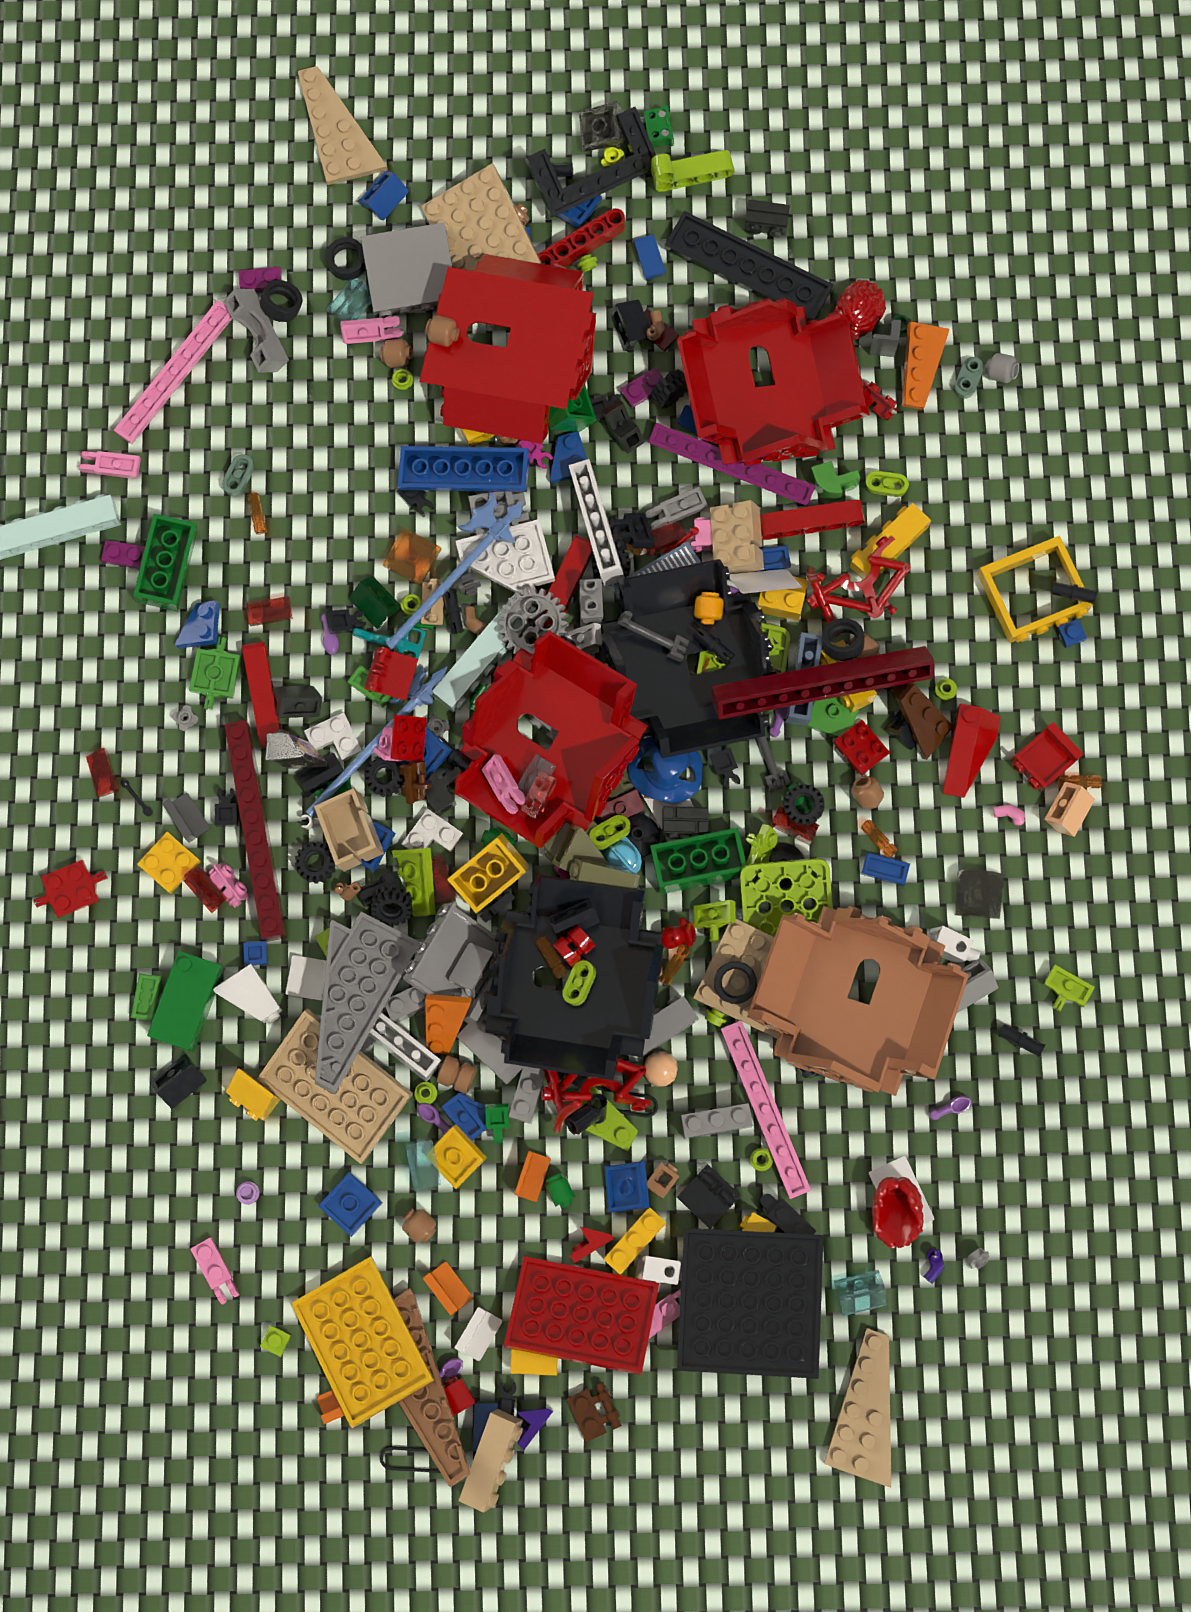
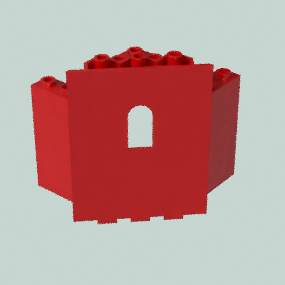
M487 254L477 262L474 270L447 268L442 292L438 297L436 315L455 320L456 328L459 329V336L457 341H453L448 347L429 341L427 351L424 353V364L419 381L442 386L441 397H444V404L441 406L440 416L443 417L444 426L540 444L544 442L548 435L550 406L566 409L568 400L577 399L592 373L596 313H592L591 310L594 292L582 290L584 271ZM474 323L511 328L506 348L473 342L468 338L467 331Z
M785 298L774 302L770 301V299L751 302L738 310L729 305H724L717 308L718 311L710 313L707 318L692 320L694 330L686 331L683 336L677 338L698 439L719 444L723 465L743 462L744 466L761 464L762 459L763 461L773 462L785 461L790 459V455L791 457L801 458L818 456L817 452L819 451L826 452L836 449L832 428L870 416L848 317L838 312L828 314L827 318L823 320L817 319L808 322L805 308L803 306L796 307L794 302ZM758 346L767 352L774 385L755 387L749 360V351L752 347Z
M550 630L536 639L534 654L520 648L513 661L508 659L502 666L499 665L493 673L495 677L494 682L491 683L486 692H483L476 698L474 703L476 707L472 719L466 720L462 727V741L465 743L461 751L462 755L471 763L465 772H460L457 775L454 792L540 849L565 823L569 825L572 823L586 832L595 815L600 817L608 803L606 800L611 795L612 789L616 790L624 776L623 772L627 768L628 763H632L640 747L637 745L648 725L630 715L637 688L635 682ZM531 714L559 731L549 750H546L519 732L517 722L522 715ZM494 754L502 757L518 785V789L526 797V802L523 805L515 802L518 808L515 814H510L502 802L498 800L482 771V768Z

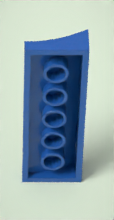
M401 446L398 489L527 492L531 454L529 448Z

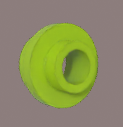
M590 254L580 258V263L577 264L581 271L587 272L598 266L596 263L598 259Z
M399 369L392 375V383L395 388L406 390L413 384V376L410 371ZM401 378H406V382L400 383L399 380Z
M414 594L406 595L401 600V609L409 616H412L422 605L421 599ZM413 603L415 608L411 609L407 604Z
M941 679L935 686V693L942 700H950L957 693V685L951 679ZM949 686L950 691L945 692L942 687Z
M714 1007L712 1010H706L707 1015L705 1019L710 1023L721 1027L722 1023L727 1021L724 1017L725 1013Z
M420 1083L415 1089V1098L420 1104H431L437 1098V1089L432 1083ZM424 1089L430 1091V1095L426 1098L422 1096Z
M758 1148L752 1152L750 1163L755 1170L766 1171L771 1167L773 1157L767 1149ZM762 1155L765 1157L766 1161L764 1164L757 1162L758 1156Z

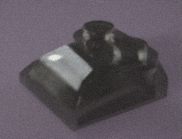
M617 101L579 112L581 149L583 152L605 147H615L618 149L624 144V136L615 118L616 115L622 113L621 106Z
M958 870L955 915L1000 919L1002 888L1004 886L1003 874L994 871Z

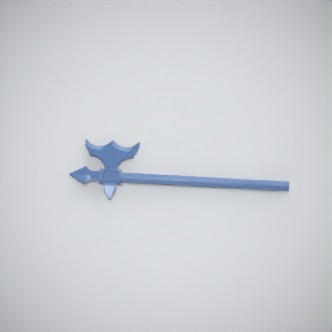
M489 491L487 503L482 507L473 508V515L470 521L457 527L467 532H473L478 528L489 529L487 536L385 643L391 650L494 540L498 541L501 539L505 542H515L509 530V524L513 519L521 517L524 502L507 507L508 513L503 518L496 520L494 510L498 504L494 494Z
M420 665L419 672L413 677L407 696L411 700L396 715L407 716L417 705L421 707L422 704H432L433 697L431 695L434 693L432 688L437 682L442 681L447 667L432 674V679L421 686L422 680L426 676L425 667ZM392 698L389 700L391 704L400 703L401 701H403L397 698ZM393 719L385 727L389 728L393 725ZM383 729L305 811L309 816L313 817L316 814L314 806L329 800L373 753L374 747L379 746V739L382 736Z

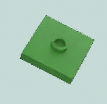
M840 696L815 701L812 708L811 721L806 727L838 738L853 727L859 709L851 713L848 707L845 708L842 705Z

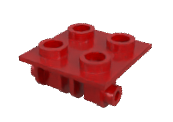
M377 647L364 689L406 701L419 659L392 652L385 647Z
M394 715L391 759L424 760L426 717Z
M863 720L833 741L835 744L834 748L842 755L845 754L843 758H848L849 761L847 763H852L851 766L856 771V774L861 776L890 754V751Z

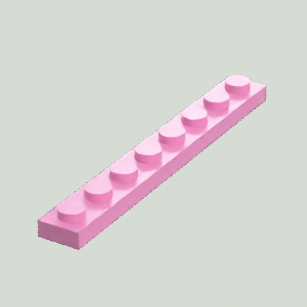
M219 300L215 302L116 426L114 432L130 444L136 441L232 320L225 304Z
M742 1020L721 1028L722 1035L789 1199L811 1191Z

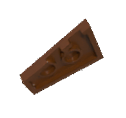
M909 683L896 700L906 722L909 723L912 729V737L919 745L921 750L919 753L922 759L927 760L954 726L915 684Z

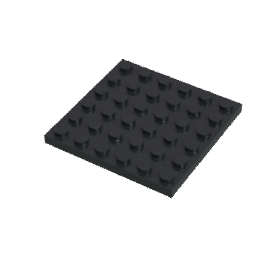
M684 1228L677 1371L819 1379L824 1235Z

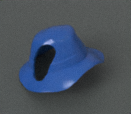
M652 737L644 739L637 745L640 749L632 763L629 762L628 774L633 786L640 794L669 803H680L696 794L702 783L703 767L702 758L698 751L661 758ZM648 755L653 763L654 771L637 769L636 766L640 759ZM688 766H691L694 771L693 783L679 779V775Z

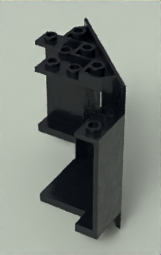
M720 559L618 580L621 613L630 611L633 614L630 619L631 621L672 641L676 635L689 640L688 646L685 647L687 650L685 654H682L684 656L682 662L668 657V648L617 624L619 619L601 622L603 629L601 635L604 641L602 648L608 667L637 684L630 715L648 725L641 738L651 736L661 758L764 737L765 727H768L767 717L765 714H762L765 711L719 719L712 705L711 686L779 674L778 669L773 667L769 659L772 645L766 632L762 631L761 623L764 622L762 609H758L755 602L751 601L749 593L731 595L730 587L727 585V579H730L729 569L723 565ZM702 592L718 593L719 597L724 600L722 619L714 621V625L701 624V619L694 616L695 599ZM703 626L715 638L721 639V643L734 653L735 656L732 660L730 659L729 665L723 669L690 675L685 655L707 650L702 643L693 637V634L699 631L698 628Z
M537 874L535 883L531 882L529 896H533L532 902H529L528 911L507 909L506 918L502 923L501 929L497 928L495 942H499L498 953L495 960L490 962L489 973H493L492 985L489 991H485L484 1004L487 1005L488 1016L485 1033L505 1036V1040H502L501 1045L504 1063L614 1080L620 1054L643 1058L645 1039H650L665 946L661 945L663 932L641 929L645 891ZM590 899L598 916L599 923L583 931L596 947L588 954H581V960L579 961L585 960L590 962L596 969V977L586 1000L578 1006H573L564 1000L563 991L537 987L532 981V975L537 968L544 966L572 970L573 967H570L552 946L558 938L548 917ZM572 942L567 945L573 953L577 950ZM588 970L583 972V977L588 975ZM579 991L574 993V998L579 996Z

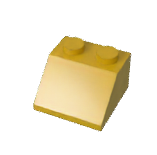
M793 576L802 586L801 588L762 591L759 597L758 609H762L763 614L799 621L808 579Z
M239 1068L226 1090V1093L230 1095L228 1100L237 1107L242 1104L248 1109L246 1114L255 1121L258 1118L265 1121L281 1100L251 1075Z

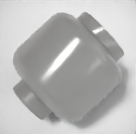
M996 353L991 359H988L985 369L991 380L1009 383L1017 377L1019 363L1016 362V358L1012 355Z

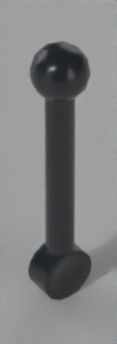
M122 780L121 786L126 788L143 808V813L146 816H151L153 810L143 803L130 787L128 780Z

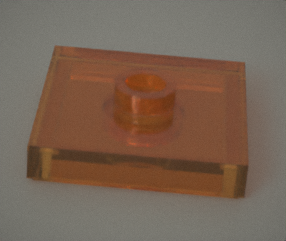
M403 528L386 557L383 567L421 586L442 548Z

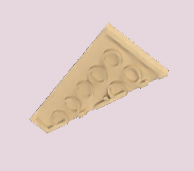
M315 66L299 70L298 75L327 185L387 171V165L319 67Z
M866 1328L824 1464L891 1488L889 1336Z

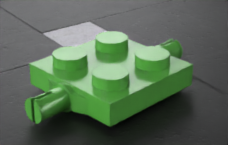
M217 637L216 649H197L189 691L206 696L204 709L213 710L215 698H234L241 656L224 651L227 640L224 637Z

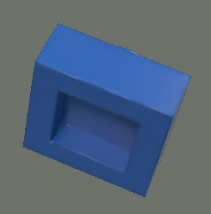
M1079 619L1057 628L1065 648L1084 642L1087 639Z
M266 941L243 943L245 966L250 964L253 966L268 965Z

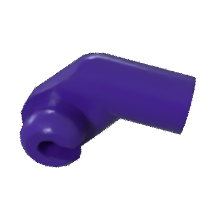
M936 1248L930 1249L927 1253L930 1269L923 1276L931 1284L934 1283L945 1268L943 1255Z

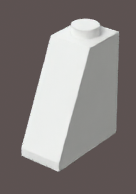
M252 964L213 989L216 994L263 1023L267 1021L268 1023L274 1022L280 1017L279 1013L283 1011Z

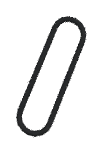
M595 1086L597 1090L613 1092L609 1088ZM629 1092L631 1096L651 1099L655 1104L654 1111L650 1114L618 1110L621 1114L648 1118L657 1113L658 1103L650 1095Z
M389 1446L383 1449L380 1454V1463L388 1470L441 1473L439 1469L390 1467L383 1461V1456L388 1450L428 1452L426 1448Z

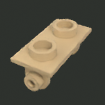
M430 579V582H423L422 604L442 584L438 583V579ZM444 594L421 618V624L443 625Z

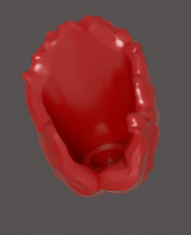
M857 280L847 286L843 294L840 295L834 309V313L838 312L848 317L853 340L866 336L868 332L872 331L879 323V320L882 319L886 310V301L882 288L878 289L876 283H871L868 280Z
M907 1177L884 1178L879 1182L873 1196V1231L876 1233L877 1238L887 1247L902 1248L910 1246V1243L923 1232L924 1215L922 1212L921 1194L916 1185Z

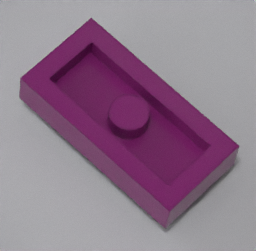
M281 267L238 271L240 289H254L255 292H263L269 282L282 280Z
M655 367L622 387L620 393L629 406L634 408L652 397V389L656 387L655 385L660 382L663 376Z
M105 540L101 561L105 564L140 569L145 546Z

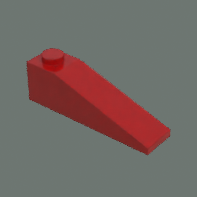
M965 704L959 705L956 710L942 794L965 798L997 739L1000 716L982 707Z

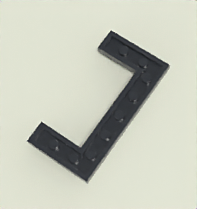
M636 106L615 116L632 156L567 187L562 188L546 149L525 158L551 218L651 171V160L656 156V153Z

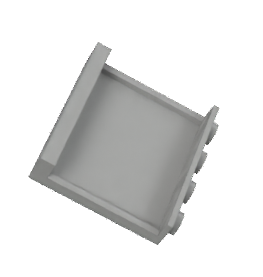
M445 222L361 236L375 316L386 318L387 316H392V313L398 312L401 315L413 313V310L416 309L429 311L434 309L433 306H438V297L442 292L447 268L452 267Z
M456 901L442 905L437 915L439 917L436 923H432L427 930L428 936L425 942L422 941L417 947V955L414 961L411 960L405 968L406 974L403 980L425 995L469 997L464 988L449 981V977L467 945L473 943L493 952L495 958L498 953L499 942H495V934L456 908ZM489 973L476 998H472L464 1018L466 1023L477 1022L485 1008L484 995L485 991H489L491 988L493 973Z

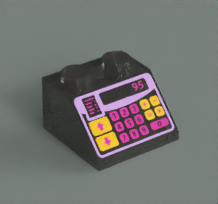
M277 730L276 733L267 734V761L288 769L327 767V761L310 742L301 739L300 735H291L287 730Z

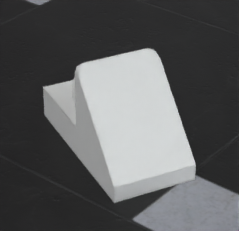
M592 623L568 631L565 637L573 640L576 643V647L582 651L597 653L599 652V646L602 645L601 624Z

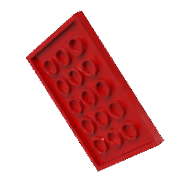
M524 1256L504 1348L642 1375L659 1283Z

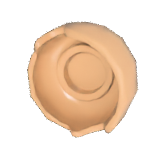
M664 1050L653 1052L647 1057L644 1064L646 1067L645 1077L649 1083L657 1087L667 1086L676 1078L678 1071L677 1061L672 1054Z

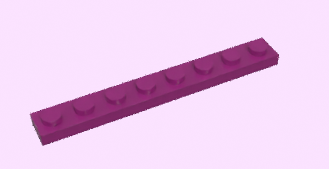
M659 423L655 424L648 442L808 506L816 487L762 464L744 466V463L740 462L723 465L719 447Z

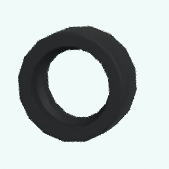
M342 237L329 245L326 252V261L330 272L336 278L353 280L364 273L366 265L363 247L358 240ZM344 249L355 250L359 255L358 263L349 269L337 267L334 261L335 255Z
M275 280L265 286L261 295L260 306L265 315L272 320L288 322L298 315L303 299L300 291L293 284L284 280ZM279 294L285 296L290 300L293 307L282 308L277 306L270 299V295Z
M849 618L831 621L826 625L822 633L825 653L837 661L855 659L864 649L865 640L862 626ZM839 633H850L856 637V641L846 647H838L830 642L831 638Z
M730 961L723 964L717 970L714 978V988L717 995L723 1001L730 1004H741L748 1001L754 995L757 987V978L753 969L740 961ZM732 969L743 971L749 979L747 990L739 996L728 994L722 986L723 976Z

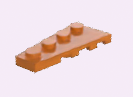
M909 322L907 324L902 393L903 407L919 410L925 408L950 329L917 322Z

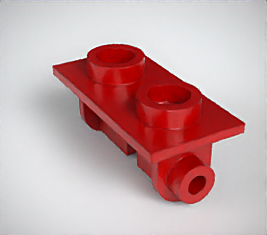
M863 381V384L866 385L864 392L868 407L875 401L877 404L872 410L883 420L889 421L894 415L891 413L892 410L899 411L895 407L897 402L889 395L886 397L879 393L881 389L872 381L870 384Z

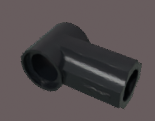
M398 871L387 873L381 876L379 880L361 887L359 895L365 907L372 904V895L376 889L381 890V886L385 885L388 888V884H392V888H396V885H400V890L404 887Z
M592 1094L591 1100L587 1101L586 1104L565 1119V1124L573 1135H579L591 1125L600 1124L605 1121L607 1098L604 1095Z

